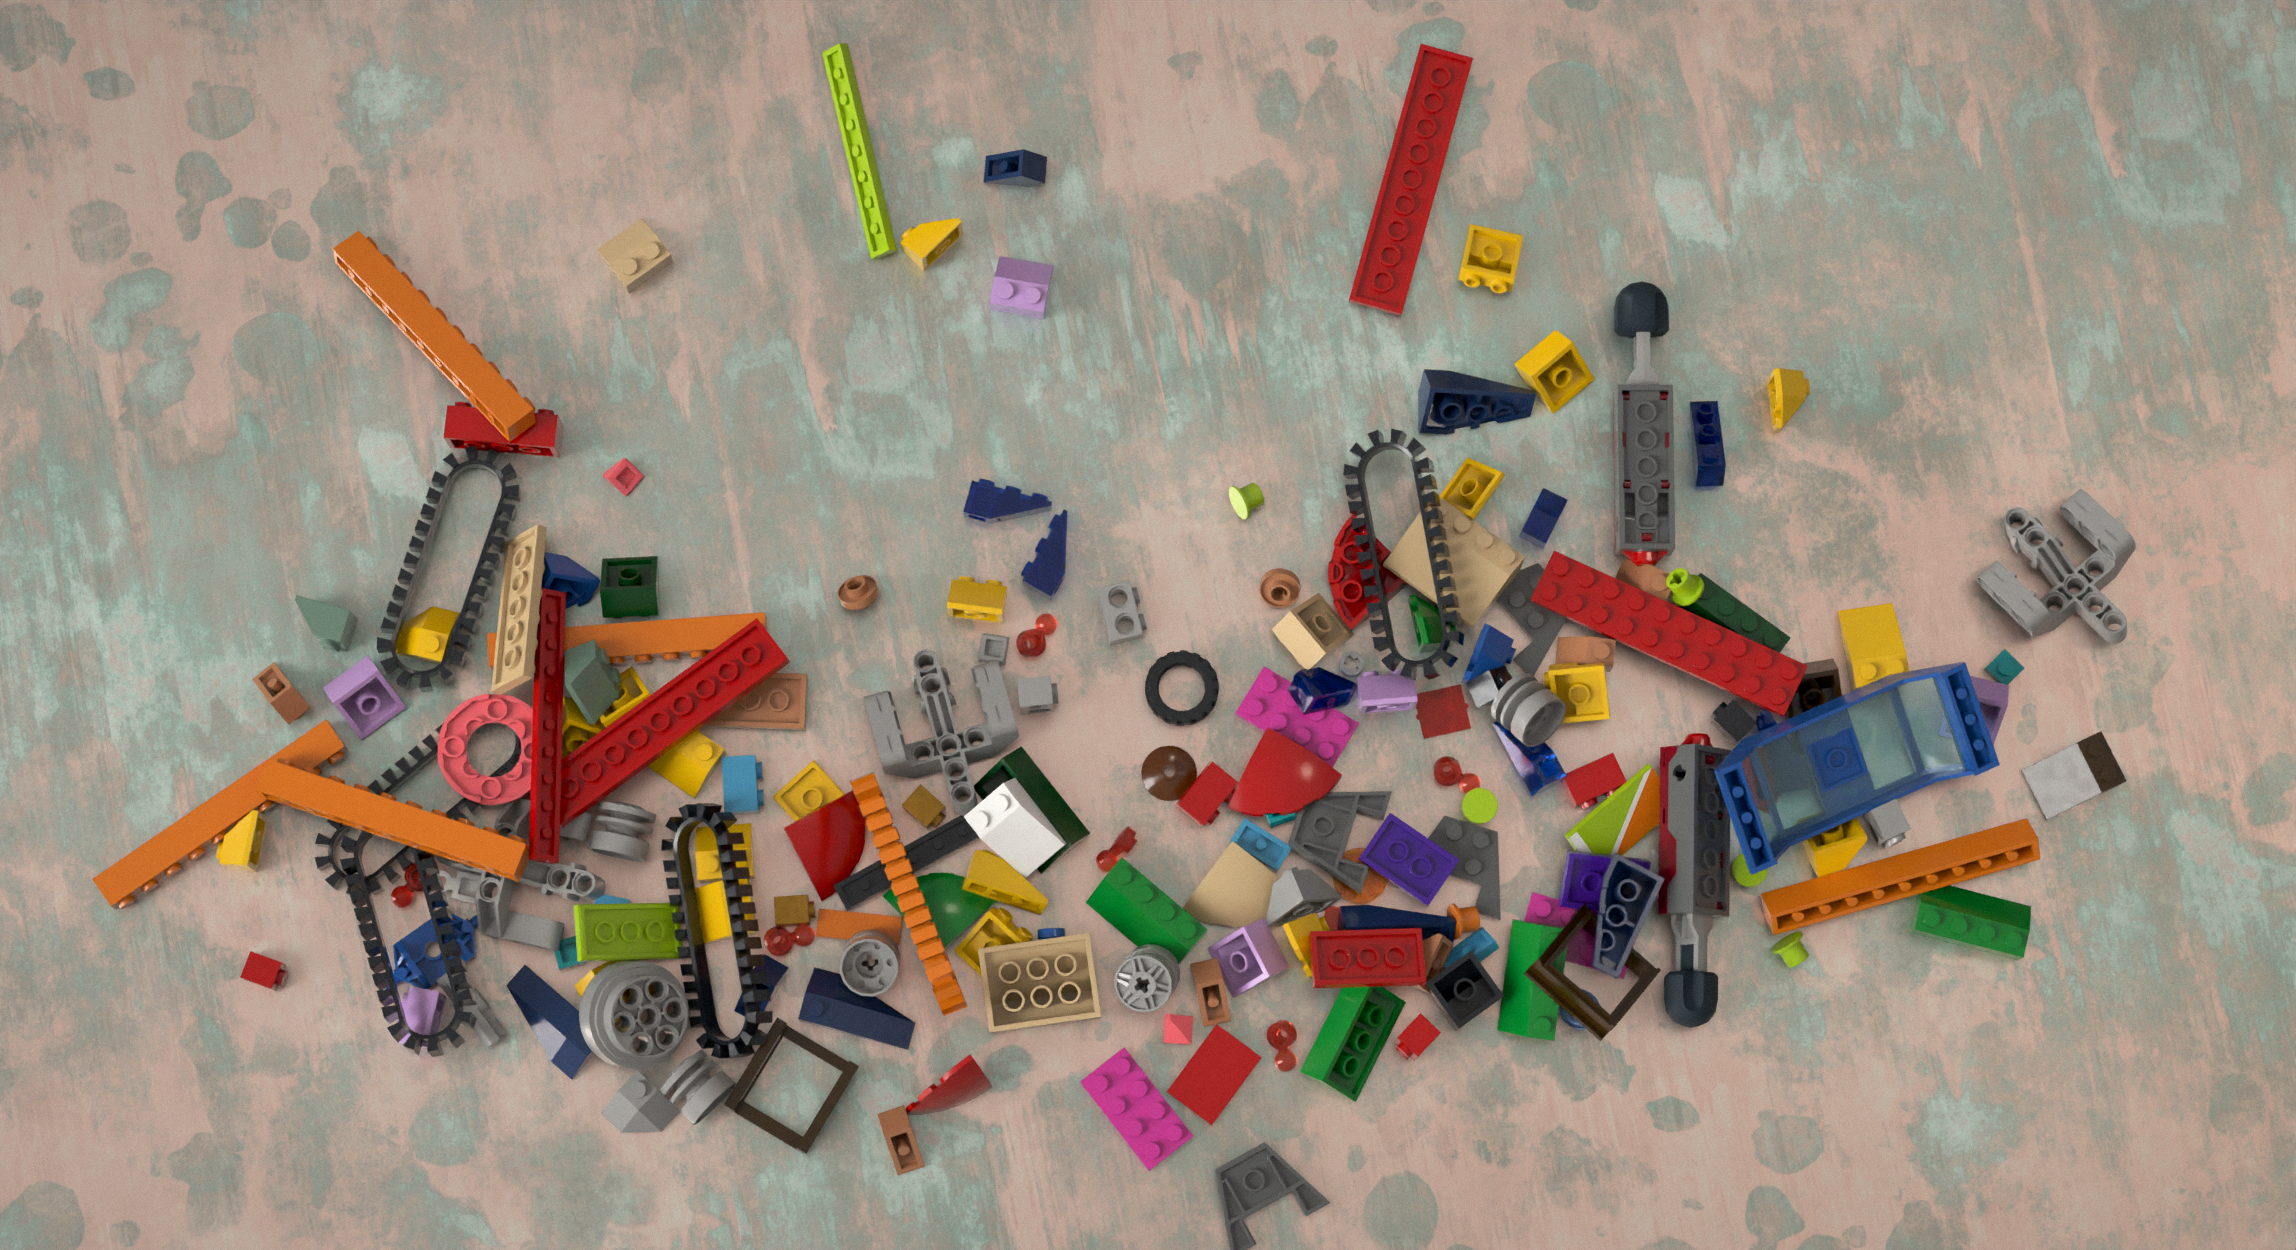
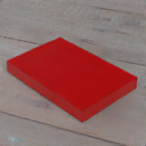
M1216 1024L1167 1090V1093L1212 1126L1262 1057Z

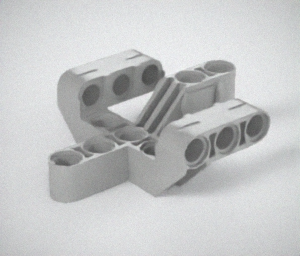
M2082 489L2078 490L2061 505L2059 510L2064 518L2098 550L2075 568L2061 548L2063 543L2057 537L2052 536L2037 518H2033L2023 508L2016 507L2008 510L2004 519L2006 534L2011 539V546L2017 553L2021 551L2032 561L2030 566L2033 569L2039 567L2053 588L2038 600L2033 590L2029 591L2017 579V575L2013 571L2010 573L1998 561H1995L1977 576V581L1981 587L2017 623H2020L2032 637L2055 630L2072 614L2077 612L2106 641L2113 644L2122 642L2127 636L2126 617L2100 591L2116 578L2136 549L2135 541L2131 534L2087 492ZM2017 521L2024 523L2021 527L2012 526V523ZM2037 539L2043 541L2040 545L2030 544L2031 541ZM2096 569L2103 571L2102 574L2097 576L2090 574L2091 571ZM2073 587H2080L2081 589H2083L2079 593H2072L2069 591ZM2052 605H2060L2062 607L2057 611L2049 609ZM2094 605L2102 607L2101 610L2095 612L2090 611L2089 608ZM2111 624H2119L2121 626L2117 630L2108 628Z
M928 649L921 650L916 653L913 659L916 675L912 677L915 693H920L921 695L920 711L921 714L927 713L933 737L905 745L891 691H883L863 697L884 774L918 778L943 771L953 808L957 814L965 816L978 805L967 764L996 756L1019 737L1018 729L998 660L971 668L986 723L958 730L951 707L956 705L955 697L952 693H949L947 685H950L947 669L945 667L940 668L935 652ZM924 665H933L931 668L922 669ZM933 688H938V689H939V690H938L937 692H935V693H930V692H928L930 689H933ZM975 741H983L980 745H971ZM949 748H955V749H956V750H955L954 752H952V753H946V752H945V751H946L947 749H949ZM923 755L929 756L926 760H918ZM955 772H962V773H963V774H962L961 776H959V777H952V776H951V775H952L953 773H955ZM962 796L970 797L966 801H958Z
M519 799L507 805L497 817L494 829L500 832L499 835L507 837L512 832L513 835L527 841L530 830L529 800ZM584 812L564 828L560 825V837L568 840L570 837L585 842L588 838L593 815ZM435 855L440 863L451 868L482 875L475 899L479 933L496 939L559 951L565 928L564 923L509 911L516 881ZM528 860L519 882L540 888V894L552 895V893L562 895V898L576 902L579 901V898L588 900L598 899L604 894L606 889L605 882L601 877L588 872L586 866L571 862L570 866L559 863L548 864ZM564 875H567L566 883L561 886V878ZM592 880L591 889L586 891L585 886L587 882ZM498 886V894L493 898L492 892Z

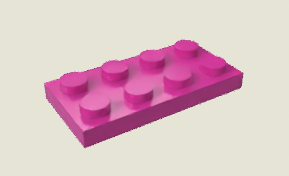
M1265 666L1235 715L1263 732L1268 727L1314 753L1332 767L1359 725L1355 720Z
M1532 892L1524 921L1565 926L1577 909L1560 907L1558 899ZM1590 910L1593 914H1595L1598 917L1597 911ZM1582 928L1567 946L1565 961L1602 972L1592 967L1595 939ZM1625 965L1619 975V978H1625L1627 971V967Z
M1125 1047L1080 1081L1148 1171L1193 1137L1192 1133Z

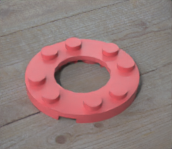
M482 694L466 700L451 712L440 730L437 757L443 776L457 793L478 804L498 806L517 801L531 792L533 709L525 702L510 695ZM500 723L507 725L516 732L520 739L521 755L519 762L513 770L503 776L489 777L481 775L472 768L468 761L466 748L469 738L476 729L485 724Z

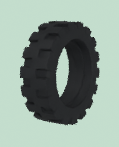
M1186 650L1169 652L1167 655L1158 658L1156 663L1149 669L1145 681V695L1153 713L1164 722L1176 724V726L1193 725L1201 719L1203 720L1213 710L1218 698L1219 682L1216 671L1208 660L1203 659L1197 653H1190ZM1175 666H1187L1195 669L1205 683L1203 699L1196 707L1190 710L1178 711L1172 709L1162 701L1159 695L1161 677L1167 670Z

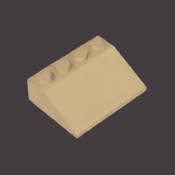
M1439 497L1441 506H1427L1428 511L1435 508L1442 511L1444 523L1430 524L1431 528L1438 525L1444 527L1447 540L1433 541L1434 545L1441 542L1446 543L1449 548L1450 557H1437V562L1447 559L1451 562L1453 574H1440V579L1451 576L1455 580L1456 591H1443V595L1446 596L1454 593L1458 596L1460 607L1446 608V611L1452 612L1457 610L1461 613L1462 622L1473 629L1520 572L1525 556ZM1420 512L1388 556L1383 566L1438 604Z
M1090 933L978 949L989 1033L1101 1018Z

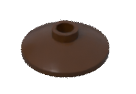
M1162 746L1153 750L1146 757L1142 766L1141 776L1145 788L1152 796L1163 801H1175L1182 797L1197 778V768L1193 758L1182 748ZM1167 767L1174 769L1175 774L1172 777H1167L1164 774V770Z

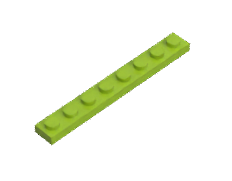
M839 43L822 52L870 257L871 259H880L896 251L897 248L848 43Z

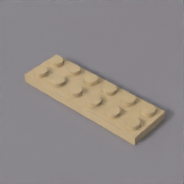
M539 524L506 541L491 692L499 695L532 679L535 672L534 658L538 644L536 637L540 621L539 606L542 597V575L545 570L544 553L547 546V527Z

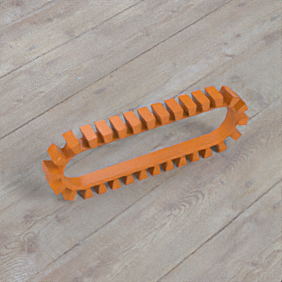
M874 772L851 780L850 784L857 802L860 804L859 807L862 815L866 818L865 822L868 830L874 834L872 837L876 849H880L878 855L882 865L886 864L884 870L887 878L893 882L891 883L895 897H899L897 903L901 913L905 912L904 920L907 928L912 929L910 930V935L914 945L918 944L917 953L921 962L924 961L925 973L933 986L932 990L942 1014L946 1016L968 1007L954 970L951 968L947 953L944 954L945 948L940 937L937 938L939 935L934 921H930L932 920V915L928 905L924 906L926 900L922 890H918L919 883L916 875L911 873L913 872L909 858H905L907 853L903 843L898 841L900 840V835L896 826H892L894 824L889 808H887L885 798Z

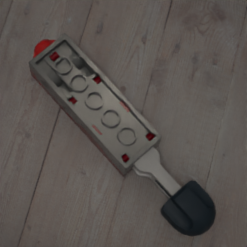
M1641 281L1631 283L1623 288L1615 300L1614 330L1619 336L1633 338L1634 370L1628 376L1626 385H1617L1613 392L1615 556H1626L1638 567H1641L1643 564L1655 566L1664 556H1671L1675 550L1673 385H1659V375L1651 367L1650 349L1651 337H1660L1669 331V307L1667 298L1661 289L1654 284Z
M1703 733L1688 734L1681 745L1660 747L1658 875L1665 879L1659 890L1658 905L1659 914L1671 916V927L1676 936L1675 971L1668 972L1664 977V1003L1670 1018L1679 1025L1689 1028L1709 1022L1716 1012L1718 976L1713 972H1707L1708 935L1713 926V918L1729 917L1730 815L1714 770L1728 756L1731 750L1713 747L1710 743V737Z

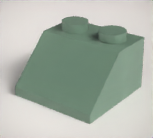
M296 595L295 601L311 632L319 640V644L323 645L324 649L339 653L340 649L348 651L358 621L356 616L350 610Z
M595 639L565 650V687L589 725H591L620 696L619 684L622 683L618 669L612 668L607 651L605 648L601 649Z

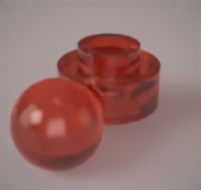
M1048 613L1041 614L1036 619V629L1024 630L1018 635L1016 645L1021 655L1036 657L1044 652L1046 647L1044 635H1051L1057 628V620L1053 615ZM1027 639L1030 641L1029 648L1027 646Z
M1445 756L1435 762L1433 773L1435 780L1439 784L1452 786L1458 783L1459 789L1464 794H1467L1472 789L1480 788L1479 777L1474 773L1463 774L1457 759ZM1445 766L1451 767V770L1448 772H1445L1442 769Z
M1127 826L1115 839L1109 850H1103L1098 853L1096 857L1097 867L1104 872H1109L1118 862L1117 856L1123 851L1128 853L1136 844L1137 840L1134 838L1136 832Z
M416 863L411 864L405 871L404 878L406 884L404 886H397L391 893L392 903L399 908H405L412 903L414 891H423Z
M799 925L792 933L784 927L775 926L766 932L763 940L764 946L771 954L783 956L792 949L794 943L801 947L811 945L815 939V933L808 925ZM780 936L779 942L773 943L774 938Z
M1286 1020L1276 1021L1267 1030L1269 1044L1273 1048L1278 1049V1053L1274 1058L1275 1066L1283 1072L1291 1071L1297 1062L1295 1054L1289 1050V1047L1296 1041L1297 1032L1293 1024ZM1281 1029L1287 1033V1037L1282 1036Z

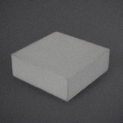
M982 633L978 661L988 663L998 660L999 665L1005 666L1010 638Z

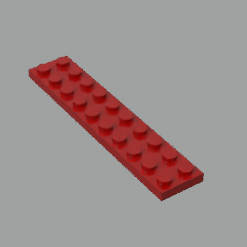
M1420 44L1350 294L1349 302L1402 316L1471 68L1472 57Z
M1553 551L1530 599L1534 604L1782 717H1785L1808 668L1806 664L1557 551Z
M758 618L562 759L560 825L562 828L790 663L789 659Z

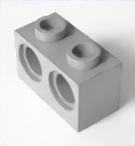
M1130 581L1097 588L1110 646L1143 638L1142 630H1146L1147 627L1143 613L1138 614L1136 604L1140 603L1137 587L1131 588ZM1122 593L1127 597V602L1124 605L1117 606L1111 600L1113 595ZM1122 620H1130L1134 624V628L1130 632H1122L1118 628V624Z
M1050 676L1017 679L1021 715L1054 711L1053 704H1059L1057 683H1051Z
M1897 799L1878 806L1863 816L1877 847L1885 844L1886 848L1901 842L1906 838L1905 833L1911 829Z

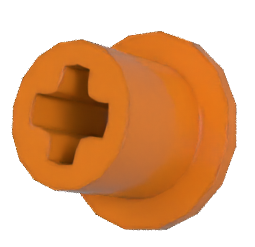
M1454 903L1449 904L1447 917L1456 919L1455 940L1460 939L1462 933L1479 930L1480 917L1475 906L1458 908Z

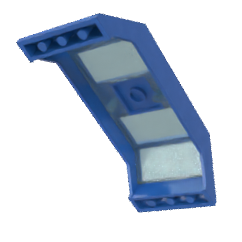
M1958 662L1888 675L1746 737L1737 744L1714 772L1749 872L1753 875L1778 864L1777 860L1790 846L1863 815L1889 801L1899 799L1937 781L1969 775L1976 776L2000 764L1966 663Z

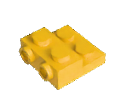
M1470 224L1458 280L1463 281L1466 286L1472 288L1483 285L1490 287L1495 293L1512 292L1524 235Z
M1577 662L1549 665L1548 672H1544L1545 687L1550 689L1566 704V713L1562 723L1610 719L1605 663L1578 665Z
M993 907L983 916L954 951L981 975L979 948L1032 941L1033 934L1023 926L1018 928L1012 923L1013 916L1006 909L1000 907L998 910L996 907Z

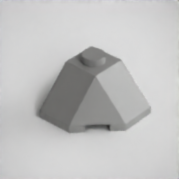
M1297 867L1287 869L1282 873V877L1273 883L1266 917L1267 926L1284 925L1296 920V917H1302L1311 912L1312 914L1315 912L1320 913L1341 899L1340 893L1311 869L1298 870Z
M637 1070L616 1092L601 1113L621 1133L661 1132L681 1111Z

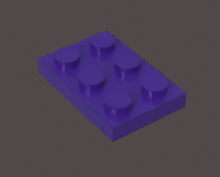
M1389 813L1358 859L1427 907L1459 862L1458 858L1392 813Z
M1568 850L1558 902L1560 907L1578 909L1586 902L1589 910L1598 911L1602 878L1613 855ZM1625 857L1650 870L1651 862L1649 860Z

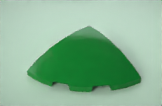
M930 873L916 877L919 883L918 890H922L926 900L924 906L928 905L932 915V920L930 921H934L939 935L937 938H941L944 950L961 937L998 902L963 890L962 885L965 877L955 875L954 873ZM891 888L883 897L904 918L905 912L901 913L897 903L899 897H895Z

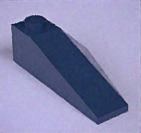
M1424 369L1418 391L1419 433L1447 435L1455 433L1454 429L1469 426L1471 429L1479 428L1480 424L1496 421L1497 423L1527 418L1531 416L1536 392L1454 371Z
M1617 853L1613 854L1602 878L1592 967L1615 979H1618L1665 879Z
M1373 905L1340 906L1338 930L1422 928L1423 940L1439 933L1454 942L1456 919L1453 917Z
M524 965L506 986L550 1061L573 1080L595 1055L582 1035L579 1011L528 966Z
M814 967L798 1017L800 1022L906 1050L909 1049L915 1027L914 1021L875 996H861L851 991L844 984L841 974Z

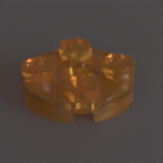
M1365 848L1350 849L1344 853L1343 858L1364 864L1358 859ZM1369 867L1368 878L1365 879L1362 892L1359 894L1332 876L1335 890L1340 893L1343 900L1353 904H1367L1376 900L1383 893L1388 883L1386 878Z

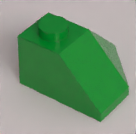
M1415 594L1409 595L1408 603L1419 652L1424 653L1437 650L1443 637L1439 609ZM1449 625L1450 632L1457 631L1455 625Z

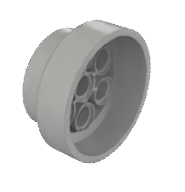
M636 960L619 961L598 972L587 985L579 1009L581 1032L592 1052L609 1064L630 1069L649 1068L669 1058L681 1044L689 1020L687 997L677 978L667 969L657 964ZM654 982L655 992L653 995H650L648 991L649 985ZM628 989L630 998L625 1003L623 1001V993ZM671 1002L673 1004V1012L668 1016L666 1008ZM646 1009L648 1017L647 1020L644 1023H642L641 1013L643 1012V1010ZM620 1016L622 1025L620 1029L616 1030L615 1021ZM662 1030H664L665 1039L662 1043H660L658 1038L659 1033ZM638 1037L640 1045L637 1050H634L633 1041Z

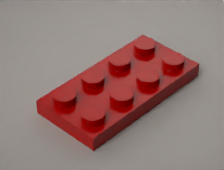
M1422 928L1310 931L1309 933L1313 989L1426 984Z

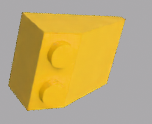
M1893 603L1837 611L1851 691L1888 675L1909 671L1907 654Z

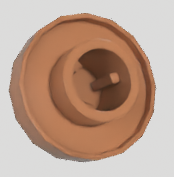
M1277 568L1264 574L1261 578L1259 590L1262 599L1267 604L1282 608L1296 602L1299 598L1301 585L1295 573L1288 569Z
M860 575L845 581L839 587L837 594L844 608L863 610L876 600L879 589L875 579L871 576Z

